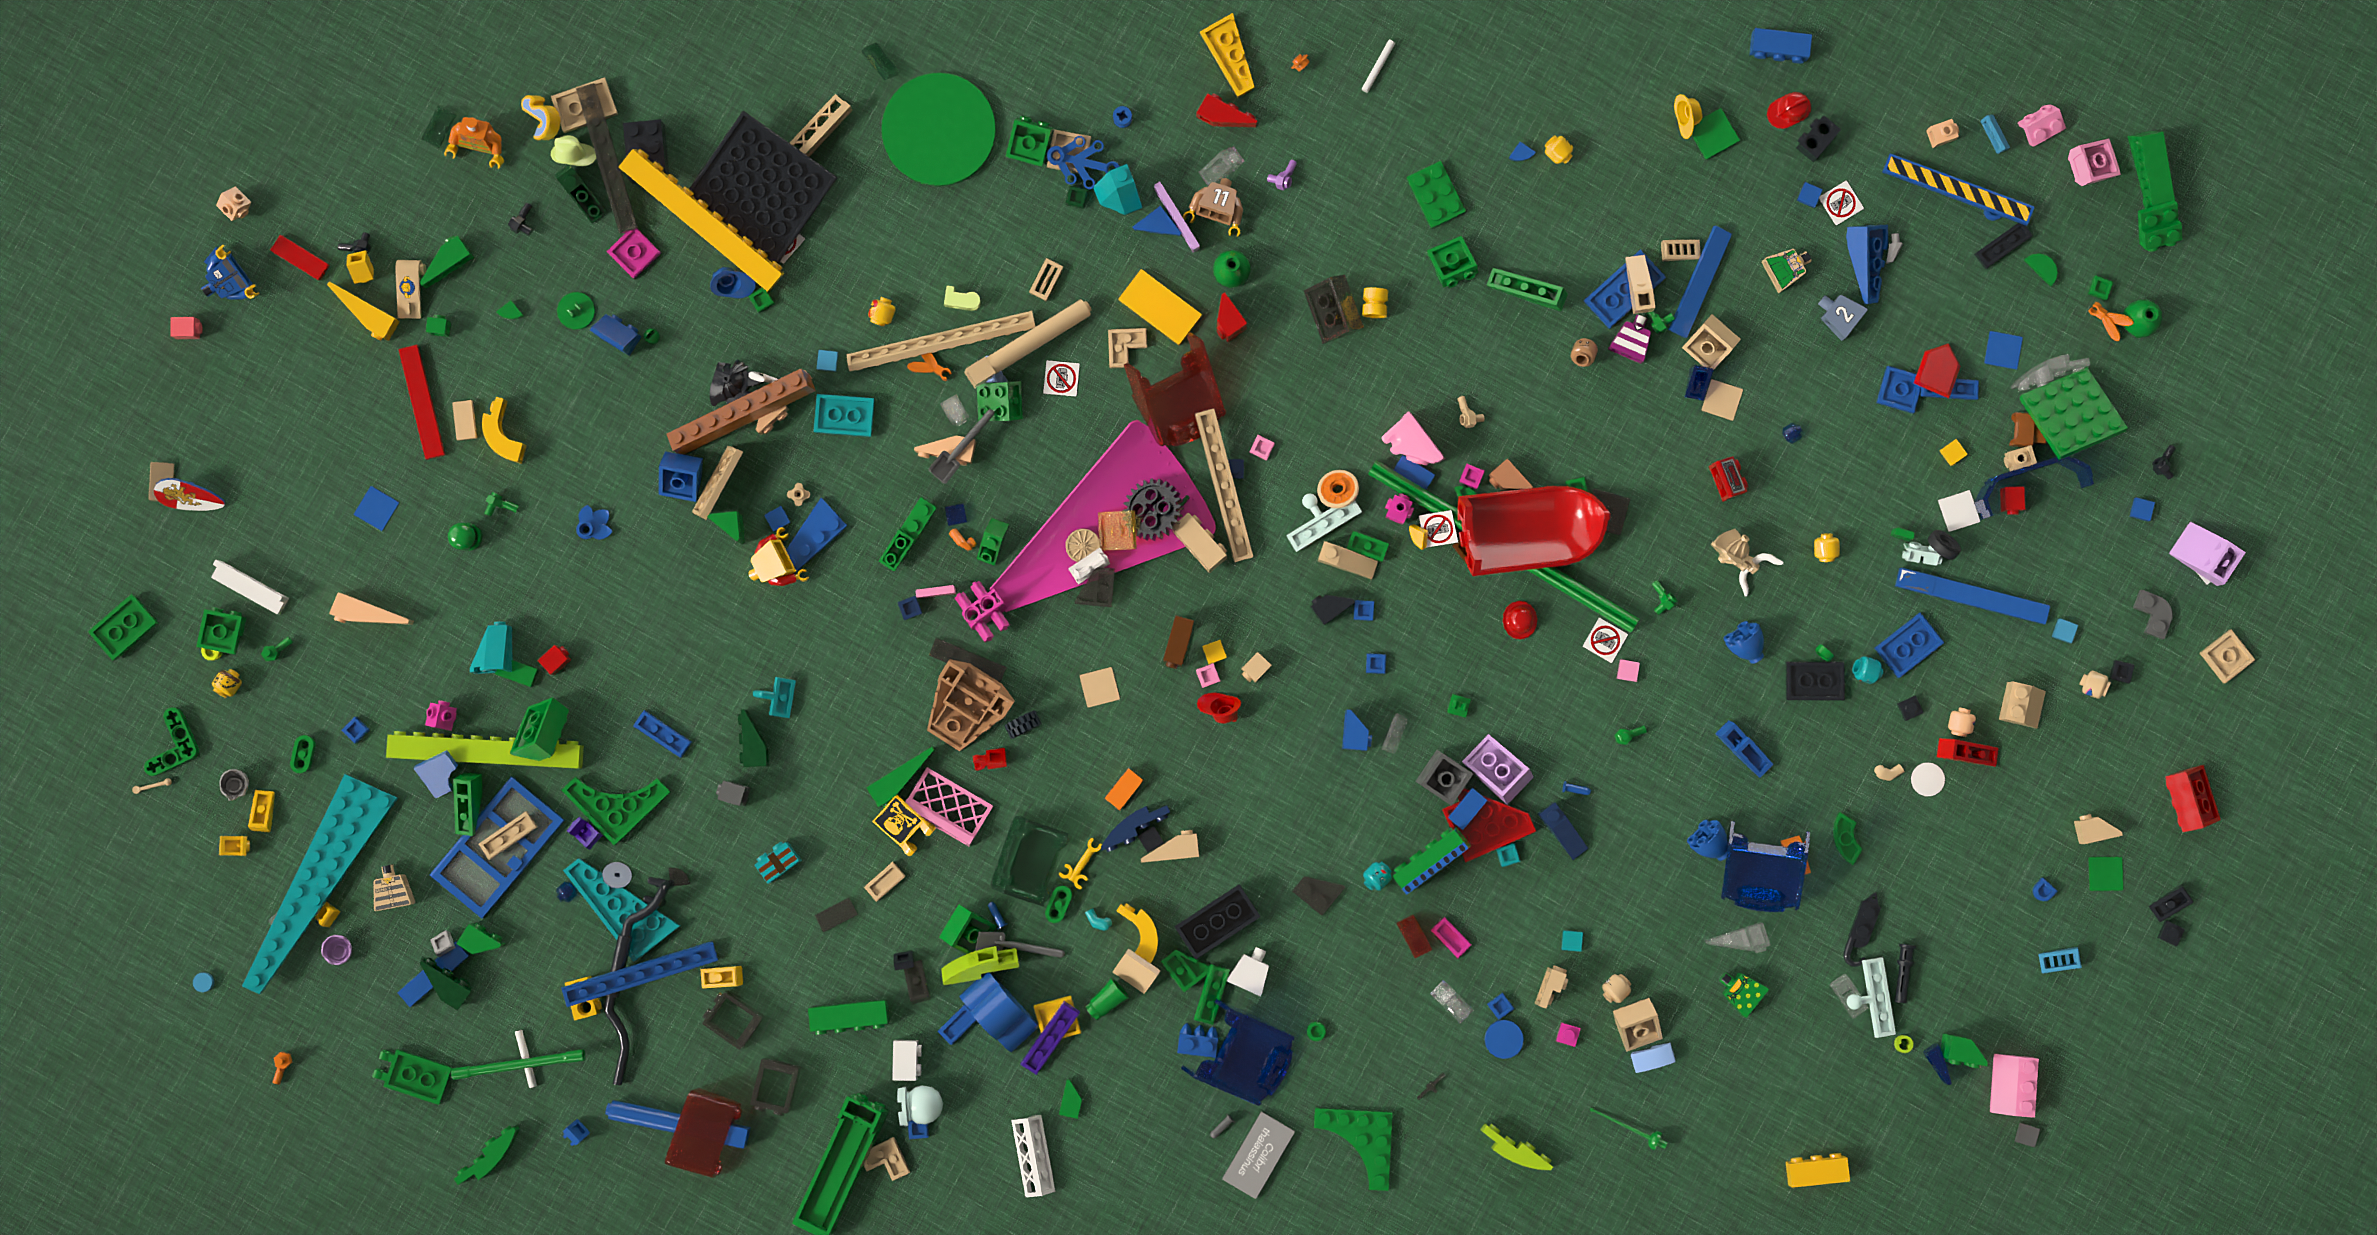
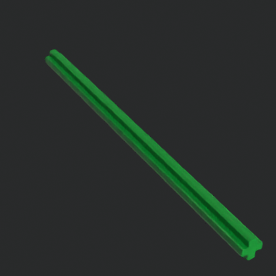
M1378 460L1375 461L1368 473L1370 476L1398 493L1410 497V500L1432 513L1451 510L1455 527L1462 531V521L1458 520L1457 508ZM1555 567L1527 570L1628 632H1632L1639 621L1638 617Z

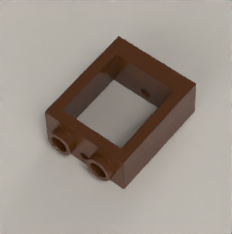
M1175 615L1163 658L1166 667L1177 669L1178 666L1182 667L1194 620Z

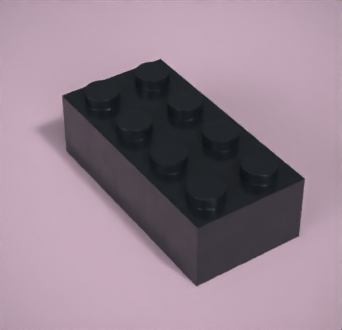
M1238 884L1174 927L1194 958L1197 959L1260 918V915L1240 884Z

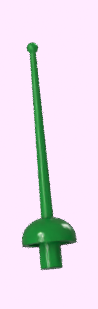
M1590 1108L1591 1112H1595L1647 1138L1648 1145L1652 1150H1655L1657 1146L1663 1149L1666 1148L1668 1142L1660 1139L1662 1136L1661 1132L1656 1131L1648 1135L1594 1110V1108Z

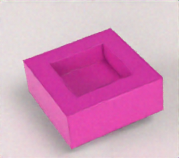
M1466 464L1459 482L1477 489L1484 470Z
M1561 1022L1556 1041L1575 1047L1581 1028Z

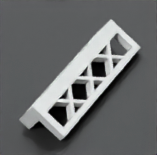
M215 560L213 565L217 568L211 578L280 615L289 599L288 597L227 563Z
M1041 1115L1011 1120L1025 1196H1043L1055 1192ZM1019 1123H1023L1024 1133L1020 1131ZM1024 1143H1025V1144L1027 1145V1147H1028V1152H1027V1153L1024 1151V1147H1023V1144H1024ZM1028 1162L1031 1165V1172L1027 1169ZM1031 1181L1035 1185V1192H1032L1031 1190Z

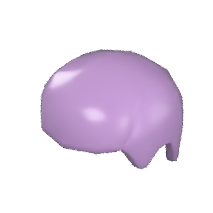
M332 935L322 943L321 953L328 963L341 965L346 963L352 956V946L346 937Z

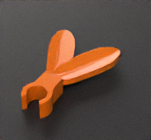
M2095 302L2093 307L2088 310L2091 315L2102 319L2108 334L2115 341H2119L2121 338L2116 324L2130 326L2134 323L2126 315L2107 313L2108 311L2099 302Z
M932 353L921 355L925 362H912L907 365V368L913 372H934L944 381H947V378L943 377L942 374L944 372L951 374L948 368L937 365Z

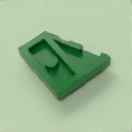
M1174 950L1160 961L1183 993L1206 976L1210 967L1178 950Z

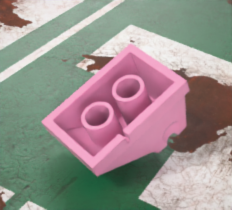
M1411 412L1406 413L1399 422L1382 436L1384 443H1392L1390 451L1393 454H1404L1407 460L1413 463L1427 466L1429 463L1437 464L1445 459Z

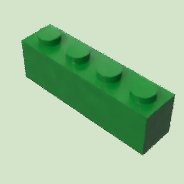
M887 999L808 1008L810 1032L815 1031V1035L827 1034V1030L832 1029L835 1030V1033L846 1032V1028L854 1027V1031L865 1030V1026L873 1025V1029L884 1028L885 1024L889 1023Z

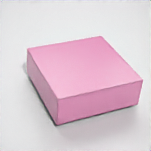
M1257 435L1249 453L1267 461L1275 443Z
M1620 660L1617 679L1637 682L1640 663Z
M1214 663L1196 670L1202 688L1220 682Z

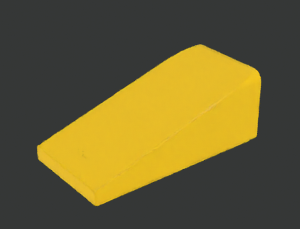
M255 790L248 824L252 831H271L275 792Z
M742 966L701 969L702 988L743 985Z

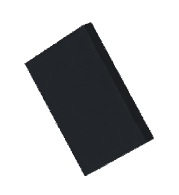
M1786 662V700L1844 701V662Z

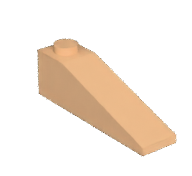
M339 592L329 613L335 616L334 620L345 623L347 620L351 622L413 625L414 622Z

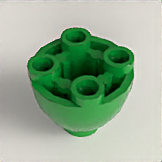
M1227 250L1221 253L1215 259L1213 265V274L1216 281L1228 288L1244 285L1251 272L1247 257L1236 250ZM1229 262H1235L1236 266L1230 268L1228 264Z
M2146 299L2130 303L2122 314L2134 321L2132 325L2125 326V328L2136 338L2148 337L2154 334L2162 322V312L2159 306Z

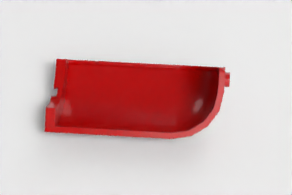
M1547 486L1459 496L1458 520L1462 521V532H1459L1461 547L1466 548V564L1472 576L1563 566L1579 562L1592 554L1602 542L1608 521L1610 520V512L1593 494L1568 486Z

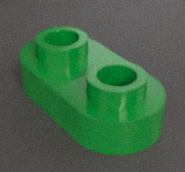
M301 735L295 740L290 767L296 773H306L311 768L316 747L315 740L311 736ZM306 741L309 743L308 748L303 746ZM301 760H303L305 763L303 767H300L299 762Z
M1058 886L1053 891L1045 910V917L1049 922L1058 923L1064 918L1072 898V892L1068 887ZM1060 892L1066 893L1065 899L1059 897ZM1052 910H1058L1059 914L1057 917L1052 916Z

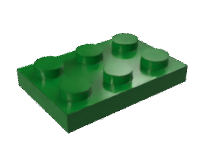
M1441 161L1406 177L1431 229L1466 212Z
M131 594L91 628L88 633L111 660L116 661L155 627L158 621L134 594Z

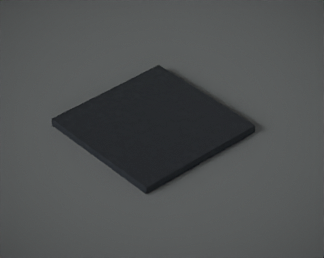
M743 110L689 189L694 193L692 196L696 200L701 199L708 205V210L712 213L715 211L723 217L722 221L727 226L728 224L733 225L738 230L737 234L742 238L744 236L753 242L751 246L756 250H763L768 255L767 259L769 261H775L779 264L838 177Z

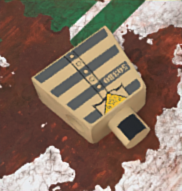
M393 865L383 866V878L374 880V911L415 904L406 875L395 876Z

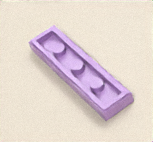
M1161 182L1154 185L1156 194L1182 233L1192 252L1195 253L1200 249V245Z

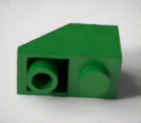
M991 518L984 531L977 556L978 560L995 566L1006 538L1009 524Z
M476 922L475 924H468L456 944L475 954L504 947L506 943L501 941L503 939L496 933H488L485 931V926Z

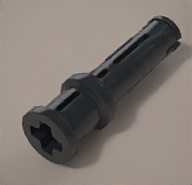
M1899 943L1901 948L1899 959H1897L1899 972L1895 1002L1907 1003L1910 971L1915 963L1913 955L1914 949L1917 946Z

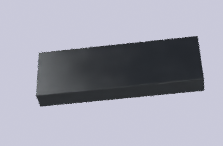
M2017 223L1974 255L1984 269H1987L2033 235L2026 225Z

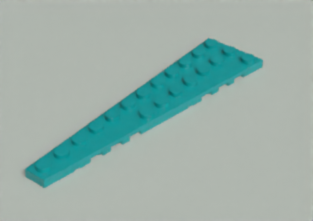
M344 774L242 987L258 994L263 993L277 973L278 968L282 966L287 955L296 946L301 935L307 930L313 918L317 916L346 874V871L354 863L359 852L363 850L367 844L366 842L377 830L382 819L385 818L398 800V797Z

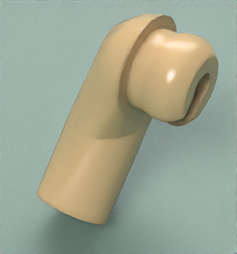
M1900 764L1892 769L1878 765L1875 767L1874 772L1879 779L1891 781L1904 773V770Z

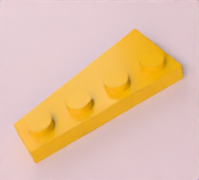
M1231 13L1200 31V34L1236 96L1239 98L1253 90L1254 84L1234 15Z

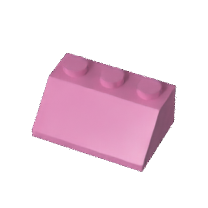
M1994 1054L1990 1112L2035 1118L2039 1059L2027 1056Z

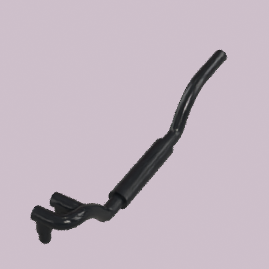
M654 877L648 878L647 882L659 889L655 897L644 896L643 901L648 903L646 907L630 914L625 919L622 932L618 934L610 972L626 968L633 939L631 932L634 923L645 919L658 908L665 906L666 900L664 898L667 892L674 888V881ZM620 991L606 995L604 1012L614 1026L620 1041V1052L613 1084L621 1086L629 1057L630 1042L624 1024L614 1011L616 998L620 994Z

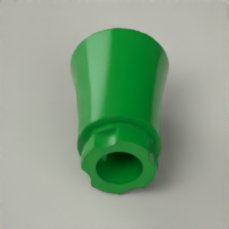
M1110 978L1101 991L1085 1007L1090 1015L1098 1021L1117 1005L1127 1000L1129 995L1115 979Z

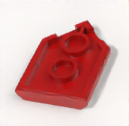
M1949 343L1924 352L1914 380V384L1946 398H1950L1961 367Z

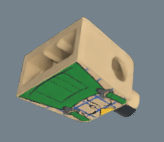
M1791 249L1766 257L1762 264L1777 292L1780 293L1806 273L1804 265L1811 262V257L1808 252L1797 255L1796 251Z

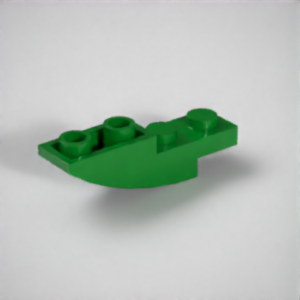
M920 497L906 521L897 531L879 559V562L895 572L929 524V520L938 507L924 497Z
M517 1125L513 1128L508 1126L501 1131L502 1136L497 1139L492 1137L485 1142L486 1147L482 1149L484 1155L482 1154L473 1160L474 1165L470 1168L465 1166L457 1172L458 1176L454 1178L457 1185L462 1184L473 1175L480 1180L499 1165L516 1140L520 1129Z

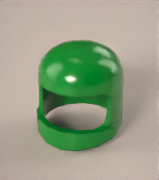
M457 523L449 529L448 541L453 548L472 551L480 545L482 533L472 523ZM472 527L476 529L478 534L477 543L473 547L471 546L473 545L475 540V532Z

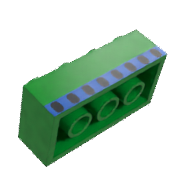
M1457 827L1455 829L1448 828L1440 835L1442 838L1439 841L1435 838L1425 846L1427 850L1423 853L1419 850L1409 858L1411 862L1408 864L1403 862L1394 869L1396 873L1392 877L1406 895L1471 846Z

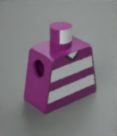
M1636 315L1633 323L1626 321L1607 350L1641 364L1645 359L1651 331L1644 329L1647 318Z

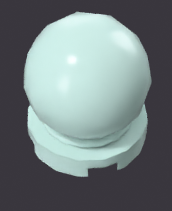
M923 1085L915 1087L910 1092L907 1091L906 1087L898 1088L897 1100L902 1102V1111L898 1112L900 1126H909V1121L911 1120L917 1124L925 1125L933 1122L940 1116L943 1101L937 1090Z

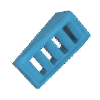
M2078 947L2038 954L2042 973L2082 968ZM2073 953L2074 963L2070 964L2069 954ZM2061 955H2065V965L2062 964ZM2053 956H2057L2059 966L2054 965ZM2045 957H2049L2051 965L2049 968L2046 966Z

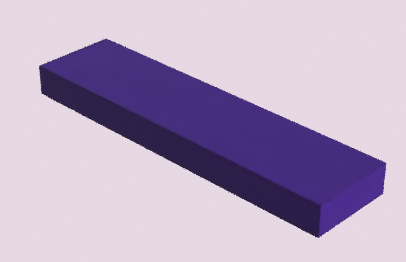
M1063 1001L1020 1065L1037 1075L1078 1017L1080 1011Z

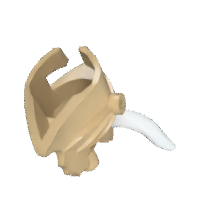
M1732 529L1719 535L1714 542L1712 541L1711 546L1720 554L1718 559L1721 563L1734 564L1741 569L1739 582L1744 595L1747 596L1749 587L1746 578L1749 572L1752 574L1756 573L1760 567L1759 563L1764 560L1776 565H1782L1784 562L1766 553L1759 554L1754 558L1749 556V538L1746 535L1741 536L1736 529Z

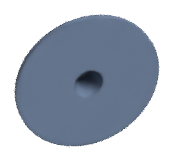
M613 862L604 868L602 876L608 886L623 888L630 883L632 873L627 865Z

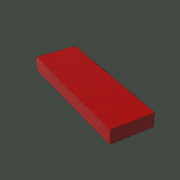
M279 235L270 249L273 253L319 281L330 266L282 235Z

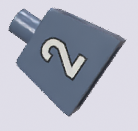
M1824 295L1818 305L1826 310L1821 317L1822 321L1841 341L1848 336L1868 310L1843 295H1839L1834 301Z

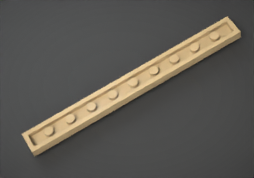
M1032 311L846 354L849 371L861 370L964 344H972L985 339L989 340L1002 335H1010L1019 331H1027L1036 326Z

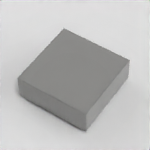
M448 930L430 939L435 954L438 957L456 948L451 933Z

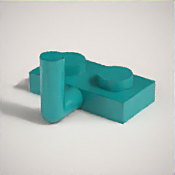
M775 677L773 692L754 690L753 696L771 700L769 715L790 718L796 680Z

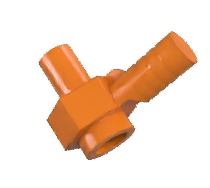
M283 1051L274 1057L277 1070L272 1083L278 1085L281 1083L285 1069L293 1063L291 1054Z

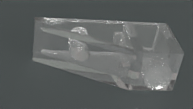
M1761 922L1705 940L1706 944L1755 951V953L1763 952L1767 946H1770L1764 924Z

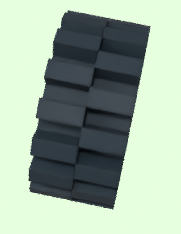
M1033 710L1004 726L1010 738L1014 739L1040 726L1042 723L1036 711Z

